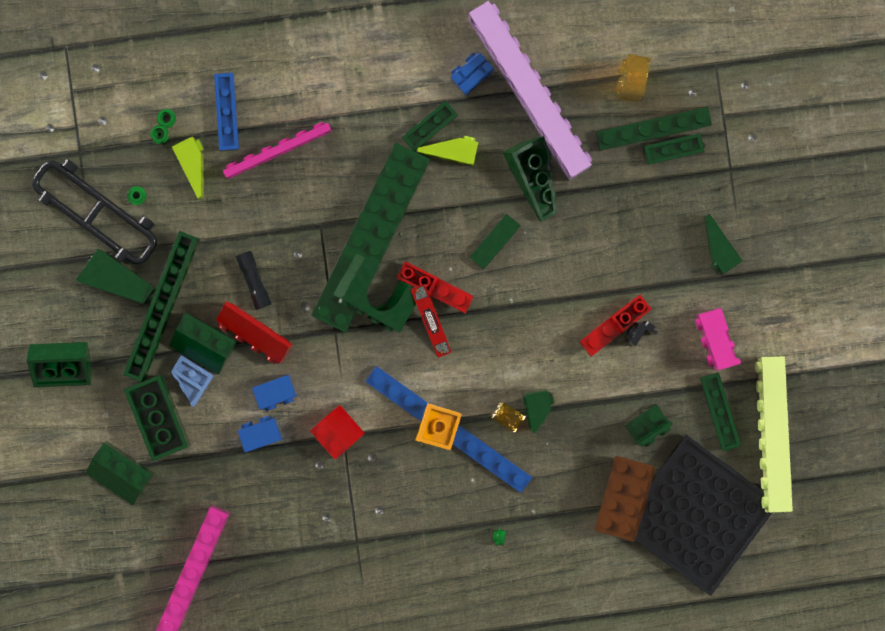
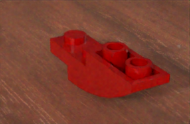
M406 261L396 277L412 287L425 284L430 296L465 314L474 299L473 295Z
M640 294L591 331L579 343L588 355L592 357L652 309Z

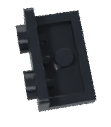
M643 321V323L637 322L635 327H631L625 336L628 338L626 343L631 346H637L644 332L650 335L658 333V331L654 330L656 326L648 321Z

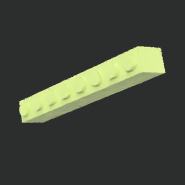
M785 356L761 357L755 363V371L758 373L759 381L756 382V391L759 392L760 399L757 401V410L760 412L758 429L761 431L759 449L762 450V458H760V468L763 470L761 488L764 489L762 507L765 508V512H793Z

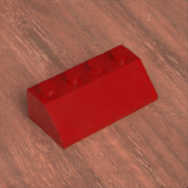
M225 302L216 319L220 323L218 327L227 333L229 330L235 333L234 338L244 343L247 341L250 343V348L258 354L262 351L268 355L266 359L273 364L277 362L281 364L294 346L293 343L232 302Z

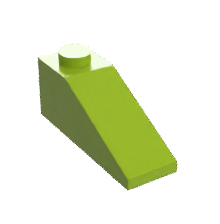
M464 136V139L457 138L420 147L417 153L473 166L478 142L473 137Z
M190 137L172 146L197 198L201 200L204 198V156L201 152L204 148L199 139L195 140L194 137Z

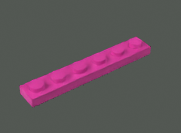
M320 122L314 125V129L311 131H300L291 140L285 138L279 141V145L276 147L268 146L261 150L262 153L256 156L250 154L244 157V161L241 163L233 162L226 166L227 169L223 170L226 178L230 179L329 134L332 130L328 123Z

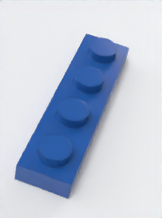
M234 73L214 74L219 150H239Z

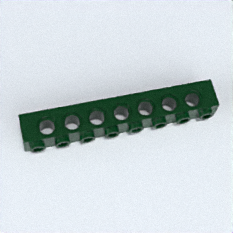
M181 231L178 232L123 373L124 376L140 382L145 381L199 244V238Z

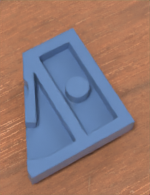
M182 355L171 371L193 407L196 406L214 377L213 374Z

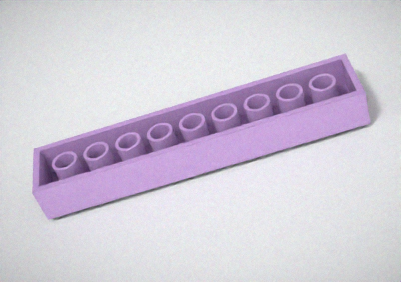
M487 1L471 11L468 20L539 134L544 136L549 150L570 181L591 167L592 159L587 151L583 152L580 145L582 143L578 136H573L570 129L572 127L568 120L561 117V109L558 104L551 101V93L548 88L541 85V77L536 69H531L529 65L531 62L526 53L522 54L519 50L520 44L515 36L511 37L509 34L510 28L505 20L501 21L498 14L500 12L495 4L491 5Z

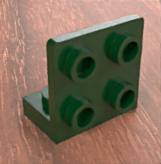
M655 404L626 424L625 428L637 445L648 447L655 442L654 438L656 436H664L670 432V427L673 423L666 419L657 404Z

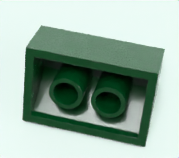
M185 313L175 330L169 347L219 375L238 341L193 315Z
M87 342L29 345L27 364L34 388L91 385V357Z
M547 389L522 393L529 429L532 433L538 431L552 410L551 405L554 404L553 394L548 392Z
M108 441L102 443L86 471L87 475L131 505L135 504L155 474Z

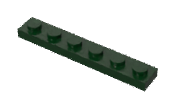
M708 107L597 131L596 137L599 150L603 151L710 127L712 122Z

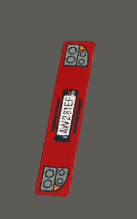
M425 284L412 288V295L437 357L451 353L450 346Z

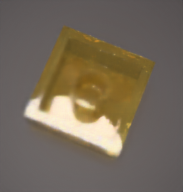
M628 54L625 59H622L619 67V73H622V76L617 80L615 92H618V98L635 101L642 100L645 95L651 58Z

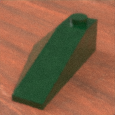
M544 136L518 143L503 151L512 174L539 221L542 222L555 215L557 207L555 190H553L552 178H554L550 163L552 157Z

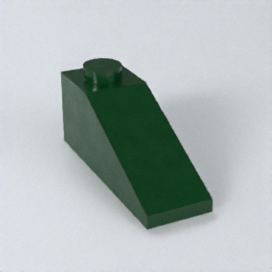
M708 214L704 217L710 260L712 261L710 265L716 273L723 275L743 260L712 216Z

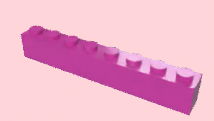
M214 505L210 507L156 631H179L230 512Z

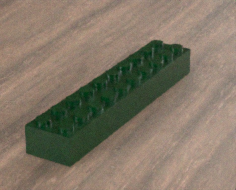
M395 143L311 316L347 333L357 312L353 311L354 306L351 304L346 307L339 303V297L333 294L356 254L380 266L430 164L429 158Z

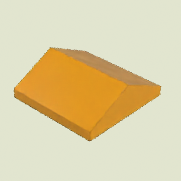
M427 403L416 440L451 450L462 413Z

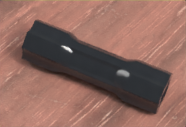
M252 251L237 255L236 259L248 285L255 309L259 310L272 305L256 267Z

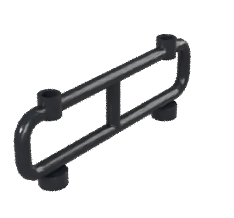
M65 158L62 164L50 160L41 165L32 179L33 189L40 195L39 201L47 206L51 203L116 252L115 257L123 263L127 260L132 264H142L151 256L157 246V238L151 231L155 224L144 215L137 221L74 174L78 166L69 159ZM48 169H56L98 200L85 219L40 186V180ZM104 206L149 239V245L141 256H133L128 250L121 247L91 224Z

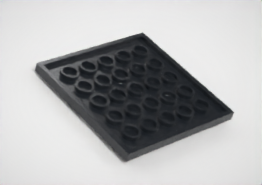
M685 435L652 480L636 541L711 596L773 512H765V508L762 507V497H764L762 490L691 437Z

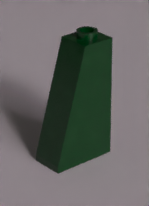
M97 248L76 279L80 283L143 304L151 303L157 289L99 248Z

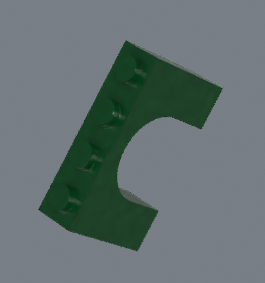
M356 254L333 295L339 297L338 302L346 307L349 304L354 306L353 311L362 316L364 313L368 314L367 319L376 324L379 321L382 322V327L391 333L393 329L400 333L416 306L411 289L414 287L400 280L388 301L380 306L371 307L367 299V290L379 266Z

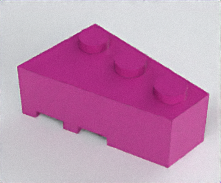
M718 308L696 315V327L698 331L701 330L703 335L700 338L703 348L707 349L709 355L706 356L708 366L712 367L713 370H721L741 364L740 359H736L733 349L735 345L733 341L731 342L722 309Z

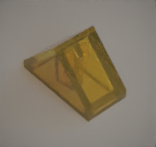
M501 400L490 415L491 418L513 432H516L525 418L524 415Z

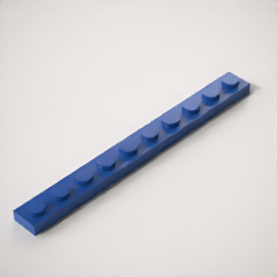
M376 366L365 382L422 422L428 402ZM458 425L453 445L522 493L532 477Z

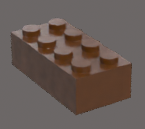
M615 456L595 531L635 543L656 469L654 466Z

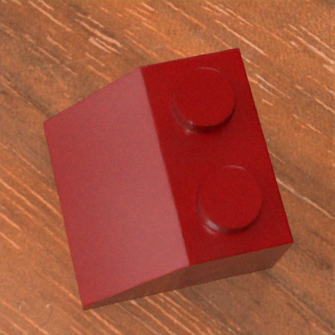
M341 405L310 430L335 460L365 434Z

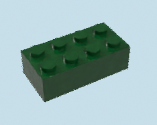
M163 375L124 389L152 461L191 446Z

